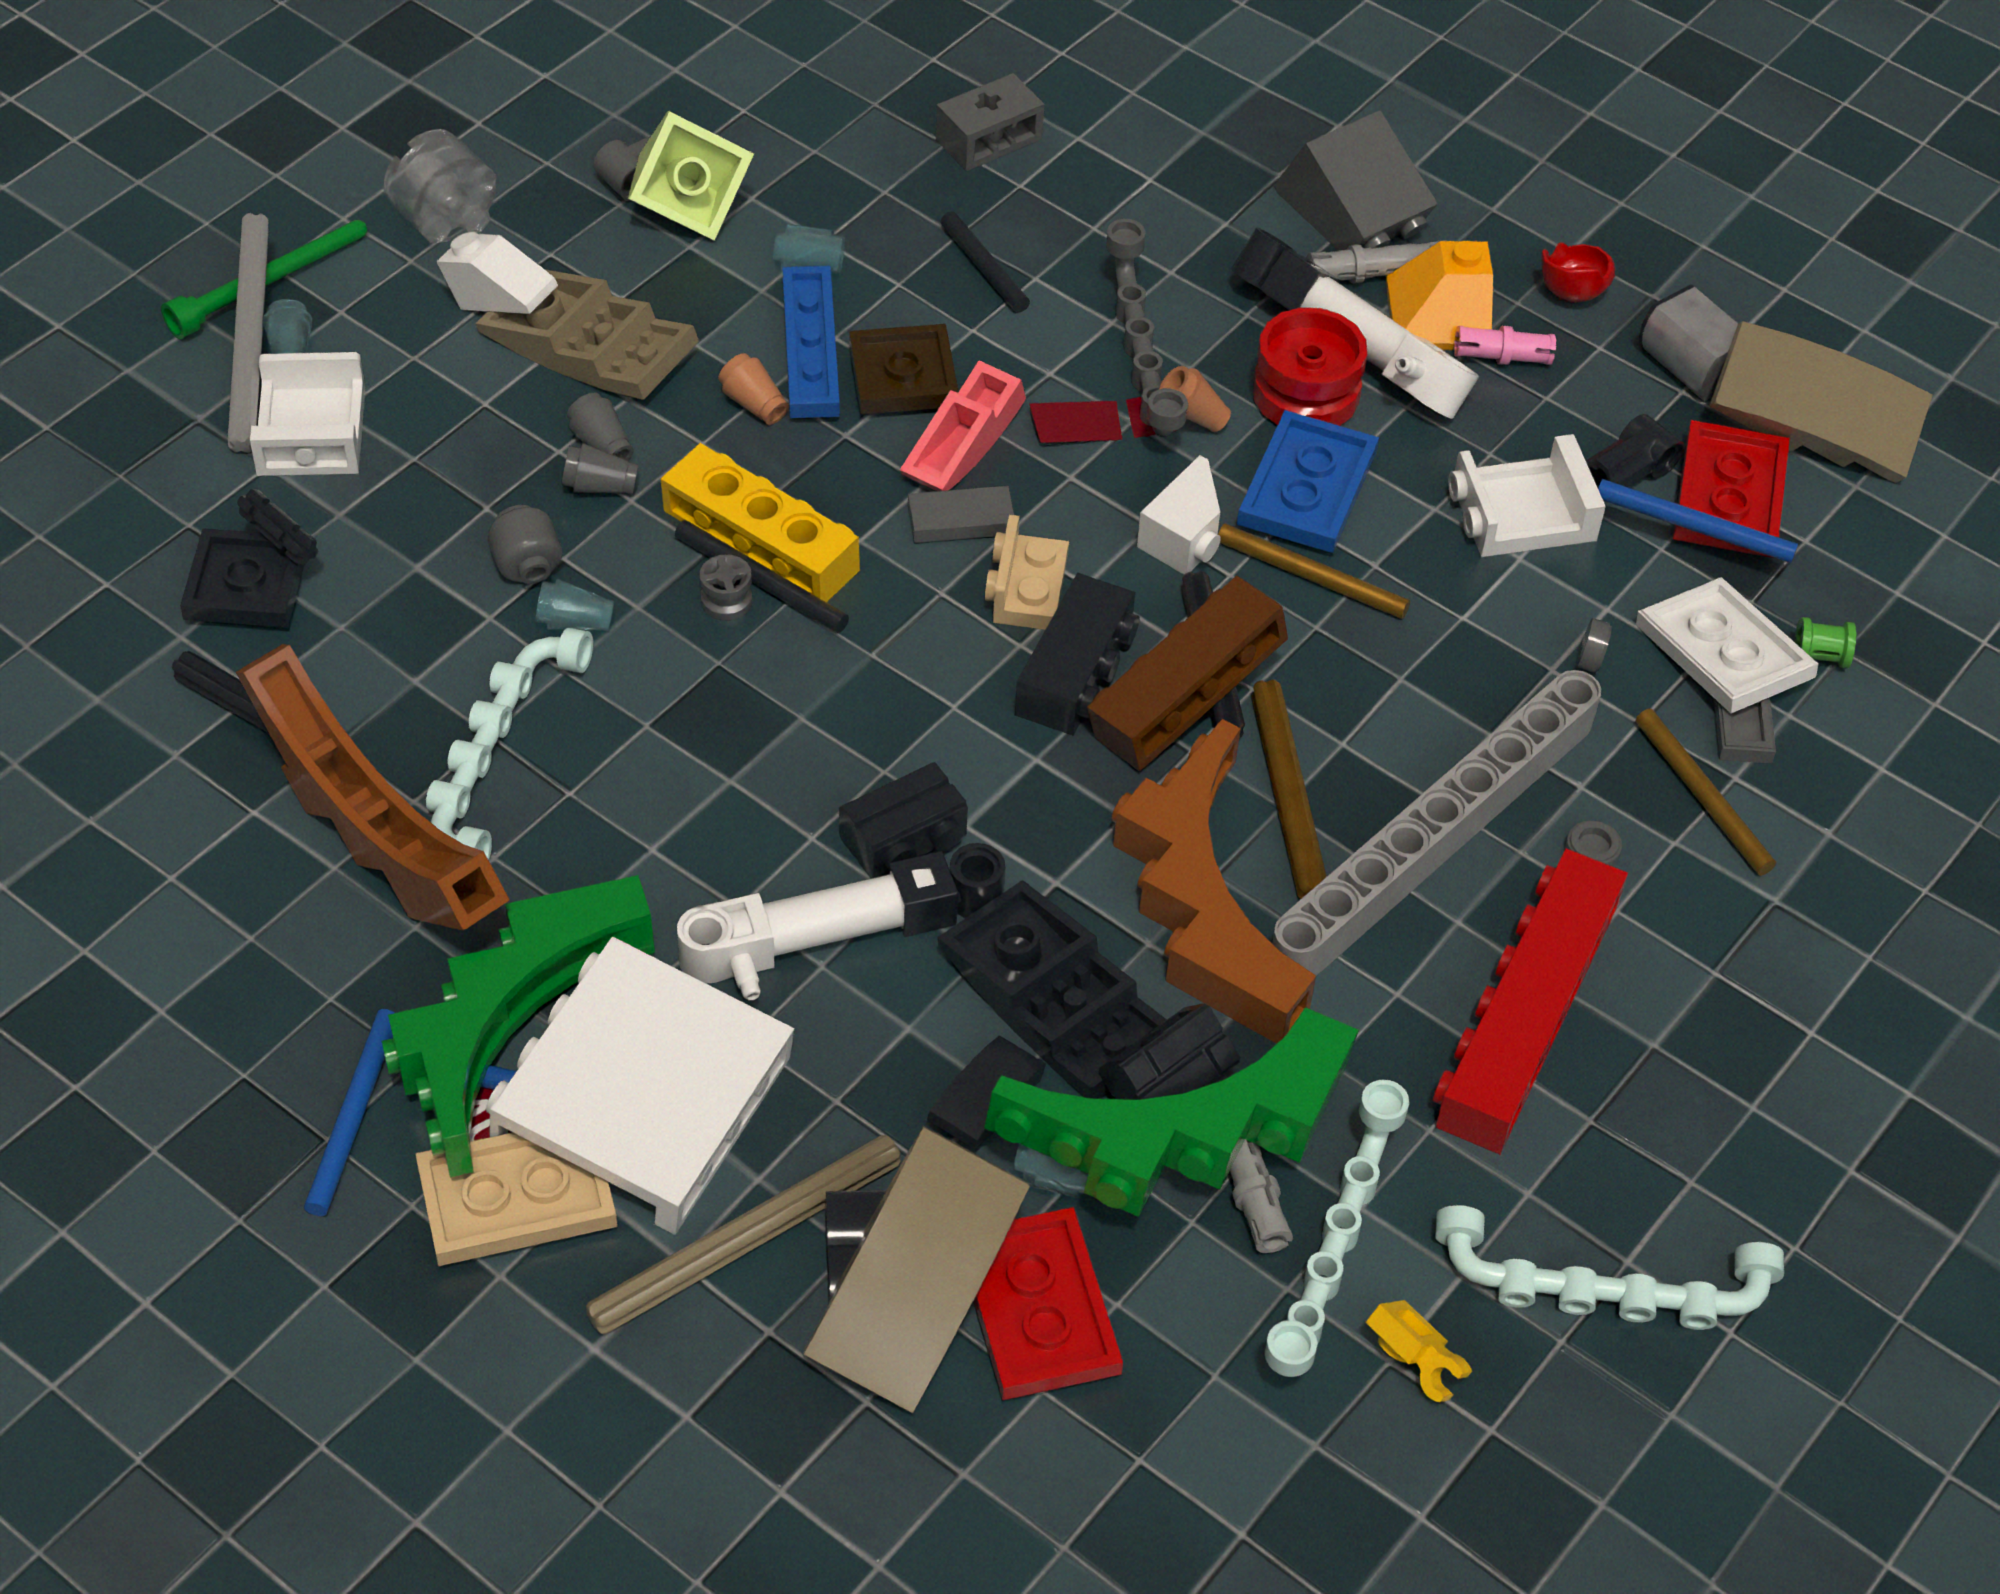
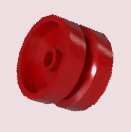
M1300 307L1281 312L1268 321L1259 337L1258 364L1255 368L1253 383L1254 401L1262 414L1277 425L1284 410L1338 426L1352 418L1360 402L1361 378L1365 372L1367 360V342L1359 327L1342 314L1323 308Z

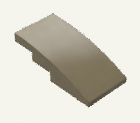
M551 270L546 271L555 277L558 286L530 314L487 311L475 323L480 333L515 353L561 375L603 390L642 400L651 393L699 342L694 325L655 319L649 302L612 296L606 280Z
M1742 321L1737 325L1710 407L1755 432L1790 438V451L1803 445L1842 467L1855 461L1896 484L1907 477L1933 395L1885 370L1840 351L1791 334Z
M922 1126L863 1232L864 1237L834 1289V1296L804 1347V1355L913 1413L985 1279L1025 1198L1030 1183L931 1129Z

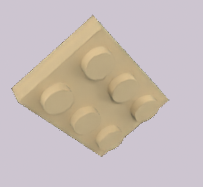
M514 1132L471 1141L474 1172L455 1177L449 1176L444 1154L432 1156L431 1150L415 1153L438 1266L617 1227L616 1212L608 1181Z

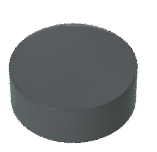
M1591 618L1581 644L1576 668L1592 673L1599 670L1611 636L1612 626H1610V623Z
M1583 821L1576 824L1570 830L1565 849H1570L1615 867L1622 850V840L1615 829L1603 822Z

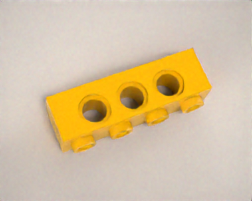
M699 443L660 478L663 507L666 513L679 521L687 520L825 602L830 600L860 571L859 537L850 528L841 523L836 524L816 512L807 502L794 499L776 488L765 477L756 476L737 465L724 453H717L704 444Z

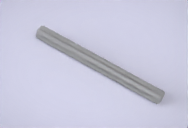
M248 213L242 218L228 427V447L234 452H252L250 444L251 426H257L260 383L259 356L262 349L269 220L263 214L254 215Z

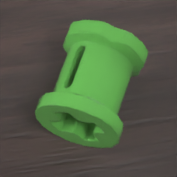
M1802 617L1799 619L1796 627L1794 642L1814 660L1838 662L1840 668H1849L1855 652L1856 625L1854 622L1846 621L1842 626L1812 623L1811 618Z

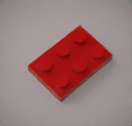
M1691 420L1686 439L1678 504L1779 537L1790 438ZM1678 525L1674 526V540L1771 557Z
M1074 1207L1014 1219L974 1298V1304L1002 1400L1121 1375L1123 1360Z

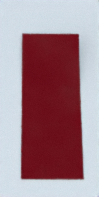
M1142 397L1126 399L1134 438L1157 435L1153 431L1152 426L1143 423L1140 419ZM1117 401L1029 403L1040 443L1122 440Z

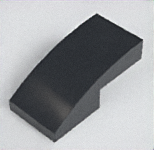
M999 1035L978 1053L952 1081L930 1109L927 1120L975 1149L994 1133L985 1129L984 1126L991 1094L1001 1075L1035 1086L1041 1081L1047 1063Z

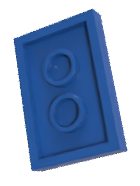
M1284 410L1239 508L1237 525L1334 553L1377 453L1379 437Z

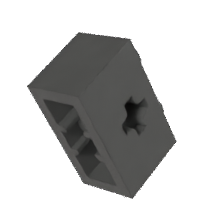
M1012 73L937 104L936 141L965 171H969L1042 140L1044 103Z

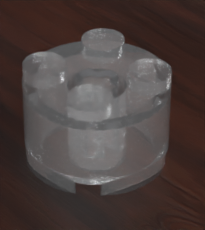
M435 129L415 136L407 143L411 149L401 160L395 155L387 168L384 178V192L388 200L432 244L451 241L467 232L478 233L482 231L489 223L490 214L488 211L496 193L497 175L461 139L455 137L447 130Z

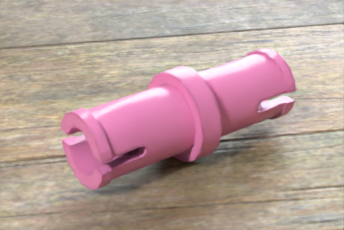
M1459 325L1456 329L1455 336L1459 337V341H1454L1455 357L1496 359L1497 364L1508 365L1510 360L1545 363V365H1552L1555 355L1551 354L1549 349L1556 350L1555 334L1514 332L1511 326H1501L1499 330H1490Z

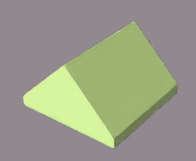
M668 111L639 154L628 199L715 241L754 153Z

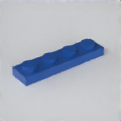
M831 266L782 267L790 418L840 417Z

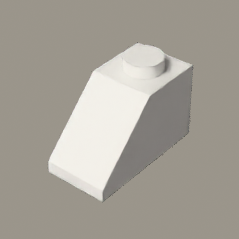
M476 232L464 233L456 237L451 242V248L436 261L461 310L530 314L558 286L554 276L500 235L477 234Z
M1201 455L1198 456L1140 512L1137 547L1184 575L1191 572L1201 561L1208 562L1216 553L1221 537L1218 535L1220 509L1208 459Z

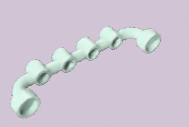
M566 628L561 637H546L535 640L525 646L513 664L497 662L490 675V690L492 693L497 694L494 701L490 703L477 700L470 711L469 728L472 732H476V735L472 742L455 740L449 750L448 768L451 772H455L451 782L434 780L428 789L426 807L429 812L434 813L431 823L462 844L484 851L488 860L492 848V838L489 831L465 826L459 831L458 835H455L452 832V826L456 818H463L467 813L470 804V791L477 778H483L487 774L491 764V751L499 737L504 738L508 734L512 722V711L519 698L524 699L527 697L531 689L532 673L536 665L545 659L557 658V664L560 669L578 673L585 672L593 652V637L589 631Z
M1377 1080L1365 1087L1361 1097L1359 1115L1366 1125V1130L1356 1157L1351 1158L1344 1167L1339 1202L1330 1207L1326 1213L1322 1232L1323 1243L1320 1251L1313 1254L1308 1260L1303 1282V1295L1300 1301L1290 1307L1287 1321L1276 1324L1268 1334L1265 1348L1266 1361L1275 1372L1283 1376L1295 1377L1302 1375L1313 1365L1317 1344L1320 1341L1325 1320L1323 1308L1326 1301L1334 1298L1339 1291L1343 1274L1342 1258L1344 1253L1352 1250L1357 1243L1362 1222L1360 1214L1362 1206L1369 1203L1375 1196L1380 1174L1378 1164L1389 1132L1400 1128L1406 1119L1409 1097L1405 1089L1396 1082Z
M1454 1205L1440 1209L1436 1217L1435 1237L1438 1242L1448 1246L1450 1259L1457 1271L1471 1282L1499 1288V1301L1510 1307L1522 1308L1533 1305L1535 1303V1292L1559 1295V1308L1568 1314H1590L1596 1309V1300L1619 1302V1315L1627 1321H1652L1656 1318V1307L1680 1310V1324L1686 1328L1706 1330L1717 1325V1315H1745L1757 1309L1767 1298L1770 1285L1779 1282L1784 1277L1783 1250L1776 1245L1764 1242L1746 1243L1735 1249V1276L1740 1281L1745 1282L1746 1285L1743 1289L1734 1292L1717 1290L1713 1284L1702 1281L1687 1282L1682 1286L1657 1283L1653 1277L1644 1274H1629L1622 1278L1598 1276L1595 1271L1579 1266L1567 1267L1561 1271L1536 1268L1534 1263L1523 1259H1509L1502 1263H1492L1481 1260L1472 1250V1247L1480 1245L1484 1240L1485 1216L1481 1211L1468 1206Z

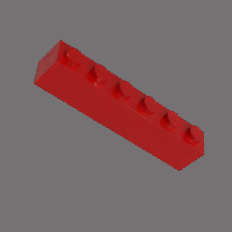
M1567 848L1556 868L1550 865L1545 867L1535 892V896L1541 898L1537 908L1527 904L1515 933L1516 936L1521 937L1517 948L1509 944L1506 946L1497 966L1495 976L1502 979L1497 989L1488 985L1485 988L1475 1012V1017L1481 1019L1476 1030L1466 1027L1454 1055V1059L1460 1061V1064L1455 1073L1445 1070L1436 1088L1433 1102L1441 1105L1436 1128L1501 1155L1619 906L1628 872Z

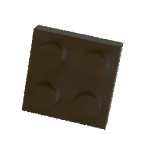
M946 324L849 331V348L860 414L939 408L950 390L959 392Z

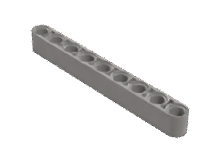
M1571 670L1558 675L1282 915L1275 924L1272 944L1280 952L1316 976L1321 973L1589 734L1601 696L1599 682L1592 675L1584 671Z

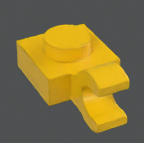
M1406 1300L1379 1304L1366 1321L1379 1335L1378 1343L1388 1355L1403 1363L1418 1364L1421 1387L1424 1393L1436 1402L1448 1401L1453 1396L1451 1391L1441 1382V1372L1444 1368H1447L1458 1379L1468 1377L1472 1372L1468 1362L1461 1356L1449 1351L1445 1347L1448 1341Z

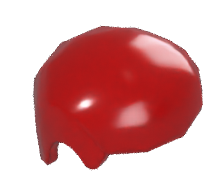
M1559 242L1550 256L1546 249H1543L1541 252L1545 287L1560 300L1571 303L1592 300L1602 294L1615 278V265L1612 257L1600 247L1586 244L1567 246Z

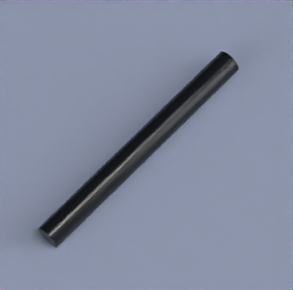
M687 520L681 521L675 530L676 538L710 558L718 555L740 557L751 568L752 583L836 633H841L847 626L849 621L847 614Z

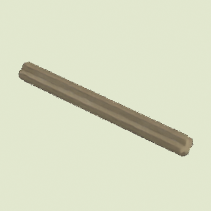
M881 1135L589 1301L586 1305V1310L591 1324L598 1333H609L825 1208L826 1192L855 1191L894 1169L901 1162V1154L897 1145L894 1144L888 1135Z

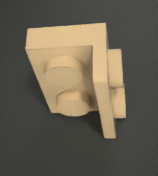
M1009 515L1006 533L996 532L993 563L1000 564L998 571L989 570L985 601L994 602L993 623L1046 630L1060 603L1068 559L1069 541L1019 535L1020 516Z

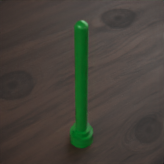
M354 220L267 263L265 286L363 238L367 234V225L361 220ZM238 278L198 298L193 296L185 298L180 295L161 305V313L170 332L181 340L199 331L200 324L206 320L205 316L237 301Z

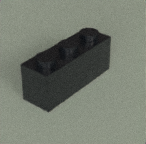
M1077 572L1017 680L1015 716L1074 736L1083 717L1090 719L1087 706L1093 702L1096 695L1101 691L1099 687L1103 680L1110 682L1113 679L1119 665V650L1122 644L1130 645L1134 640L1140 621V616L1133 614L1134 591Z

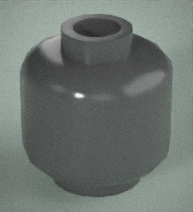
M528 505L511 506L499 513L488 530V543L497 568L503 577L511 581L527 584L541 582L550 575L562 559V546L553 522L546 512L538 508H532Z

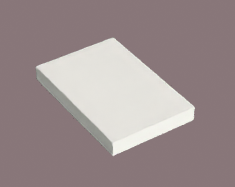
M1722 577L1649 606L1637 613L1636 625L1730 713L1816 678L1818 663Z

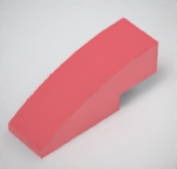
M978 361L960 391L957 393L950 390L900 468L901 474L936 491H948L954 487L995 444L1026 400L1021 379L982 361Z

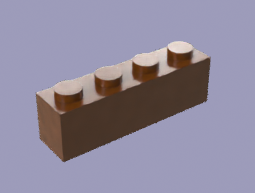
M1236 575L1222 589L1214 591L1207 598L1206 602L1189 618L1176 624L1168 636L1148 654H1144L1136 659L1131 668L1110 687L1102 689L1096 695L1093 702L1087 706L1095 739L1134 768L1141 771L1288 640L1282 605Z

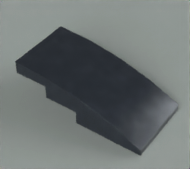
M1021 880L937 937L938 945L984 1000L1034 1052L1085 1098L1100 1099L1109 1092L1098 1074V1068L1167 1020L1138 998L1137 983L1133 978L1098 952L1097 936L1024 880Z

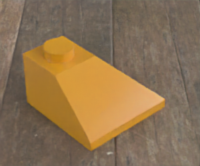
M1440 241L1386 276L1385 284L1390 319L1412 334L1427 339L1440 349L1454 350V341H1459V337L1455 336L1459 325L1492 330L1493 271L1488 242Z

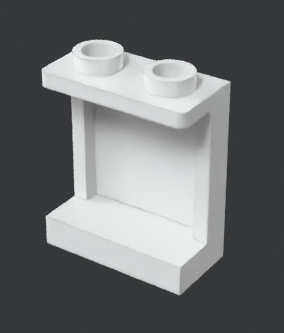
M357 352L261 354L259 356V369L262 389L258 426H251L250 444L257 476L359 474L365 399V382L360 354Z
M1574 434L1555 437L1550 458L1477 468L1469 450L1458 452L1455 471H1451L1448 477L1451 498L1453 501H1459L1463 511L1465 533L1469 538H1474L1481 557L1597 541L1606 506Z

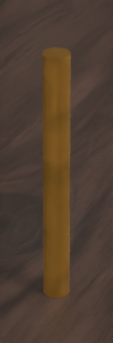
M1226 523L1222 525L1218 533L1221 537L1220 543L1400 619L1405 617L1411 601Z
M1649 708L1642 711L1635 720L1637 725L1759 876L1769 873L1776 865L1774 858L1654 710Z

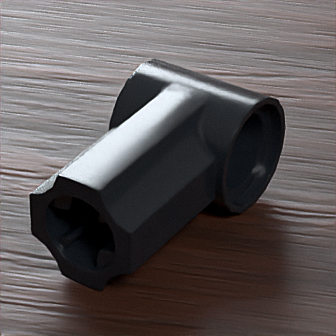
M1641 414L1629 422L1616 442L1587 459L1586 463L1597 488H1599L1602 479L1629 487L1648 474L1654 478L1665 476L1676 466L1682 457L1685 445L1648 414Z

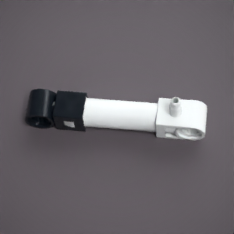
M1255 228L1231 268L1241 278L1259 288L1263 293L1288 310L1300 307L1323 308L1342 314L1356 324L1366 338L1367 360L1383 370V376L1445 417L1454 418L1479 378V375L1427 339L1416 336L1340 285L1338 283L1339 279L1307 257L1297 254L1296 250L1261 228Z
M969 843L960 847L952 855L950 869L944 853L940 851L889 863V875L769 903L763 904L760 894L756 893L717 903L696 906L687 910L680 917L677 924L680 968L682 972L706 984L735 977L743 997L747 1000H755L761 993L757 972L774 968V956L896 927H900L903 936L908 937L955 926L957 924V914L967 918L1004 893L1005 859L991 845Z

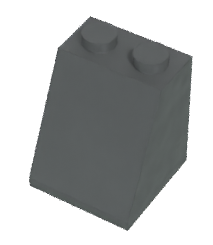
M1381 110L1307 142L1274 185L1278 194L1338 251L1347 250L1348 246L1358 244L1362 248L1384 247L1391 242V238L1400 234L1403 239L1412 237L1427 226L1428 223L1425 219L1438 205Z

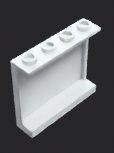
M612 936L600 955L593 952L586 959L578 976L579 984L571 996L563 994L557 1000L548 1018L549 1027L540 1039L532 1037L527 1042L517 1063V1068L519 1069L510 1082L501 1081L492 1092L486 1106V1112L490 1114V1137L503 1135L508 1129L656 1206L655 1225L676 1235L790 1059L795 1028Z

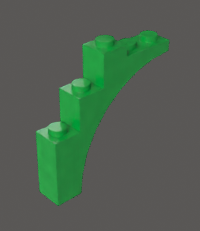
M639 875L506 903L508 927L498 929L501 947L447 958L451 982L441 984L443 1003L388 1014L393 1038L381 1041L388 1074H401L406 1096L418 1093L422 1113L434 1110L436 1119L425 1121L432 1156L445 1155L450 1177L474 1172L470 1131L475 1099L488 1067L510 1035L539 1007L571 985L577 983L579 973L586 959L593 952L600 955L612 936L648 955L655 953L651 913Z
M1305 1007L1281 1041L1257 1062L1223 1081L1183 1094L1142 1100L1085 1098L1046 1091L1001 1075L991 1094L984 1128L998 1134L1009 1142L1019 1143L1049 1156L1061 1165L1074 1167L1088 1173L1084 1189L1085 1194L1099 1199L1108 1207L1121 1209L1139 1217L1165 1166L1182 1173L1191 1180L1201 1181L1220 1190L1245 1139L1273 1154L1282 1155L1300 1163L1347 1067L1359 1030Z

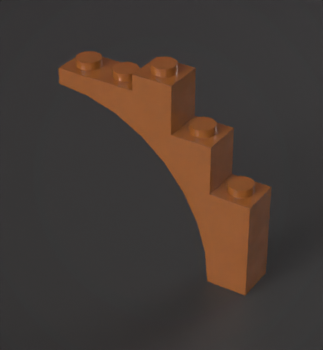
M281 644L236 671L239 680L286 763L281 766V769L306 814L331 818L358 866L383 870L409 918L464 931L510 900L484 851L464 845L439 830L395 791L368 761L337 721L311 682L290 645Z
M1222 719L1209 735L1203 733L1197 738L1190 750L1186 763L1180 770L1173 768L1165 777L1162 785L1145 778L1133 794L1127 792L1119 799L1112 813V821L1116 823L1113 846L1146 864L1137 884L1138 888L1142 889L1139 913L1173 931L1164 951V955L1169 958L1166 982L1277 1044L1287 1035L1304 1008L1310 1009L1316 975L1280 952L1250 923L1229 893L1214 858L1208 823L1209 814L1218 789L1236 763L1241 728Z

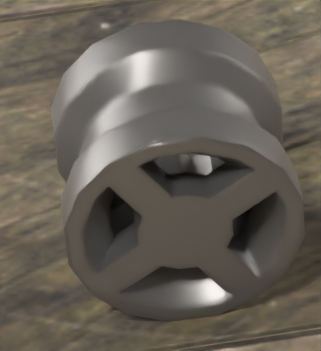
M718 555L710 558L703 564L700 569V586L702 587L701 606L706 614L714 619L730 621L741 618L749 612L752 606V589L750 588L752 578L751 568L748 563L737 556Z

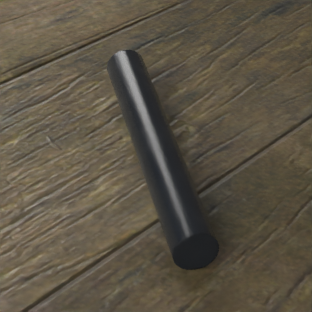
M950 211L946 213L941 219V225L1014 312L1020 313L1029 306V298L956 212Z

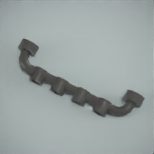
M1118 219L1108 226L1106 239L1107 251L1115 257L1118 283L1116 317L1120 322L1126 324L1124 351L1129 356L1134 357L1132 385L1135 389L1142 392L1140 419L1143 423L1152 426L1153 431L1159 437L1165 438L1186 423L1188 400L1178 390L1170 388L1159 389L1163 359L1158 353L1153 351L1154 324L1151 320L1145 318L1146 291L1137 284L1134 268V258L1141 255L1144 251L1146 231L1143 225L1135 220Z

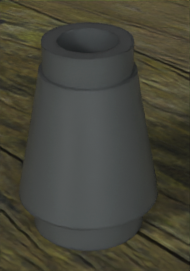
M588 393L578 398L570 406L567 412V418L570 421L569 429L580 440L589 446L627 461L631 458L634 448L630 444L613 404L609 399L602 398L598 393Z
M582 443L581 448L569 445L562 485L573 487V493L624 492L633 494L638 464L629 463L625 459Z

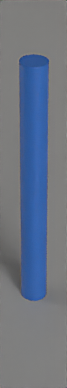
M1602 479L1598 488L1605 502L1792 563L1798 547L1797 543Z
M381 1009L377 1011L304 1204V1209L312 1215L325 1216L330 1207L385 1059L381 1041L392 1038L388 1014L395 1012L391 1010Z

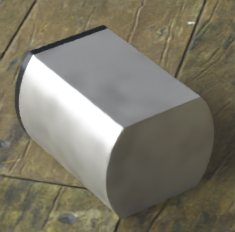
M1691 284L1652 305L1641 325L1639 342L1643 349L1705 402L1714 395L1738 323Z

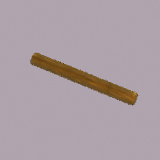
M1274 679L1267 682L1260 680L1253 686L1252 699L1298 897L1302 899L1327 876L1281 685Z

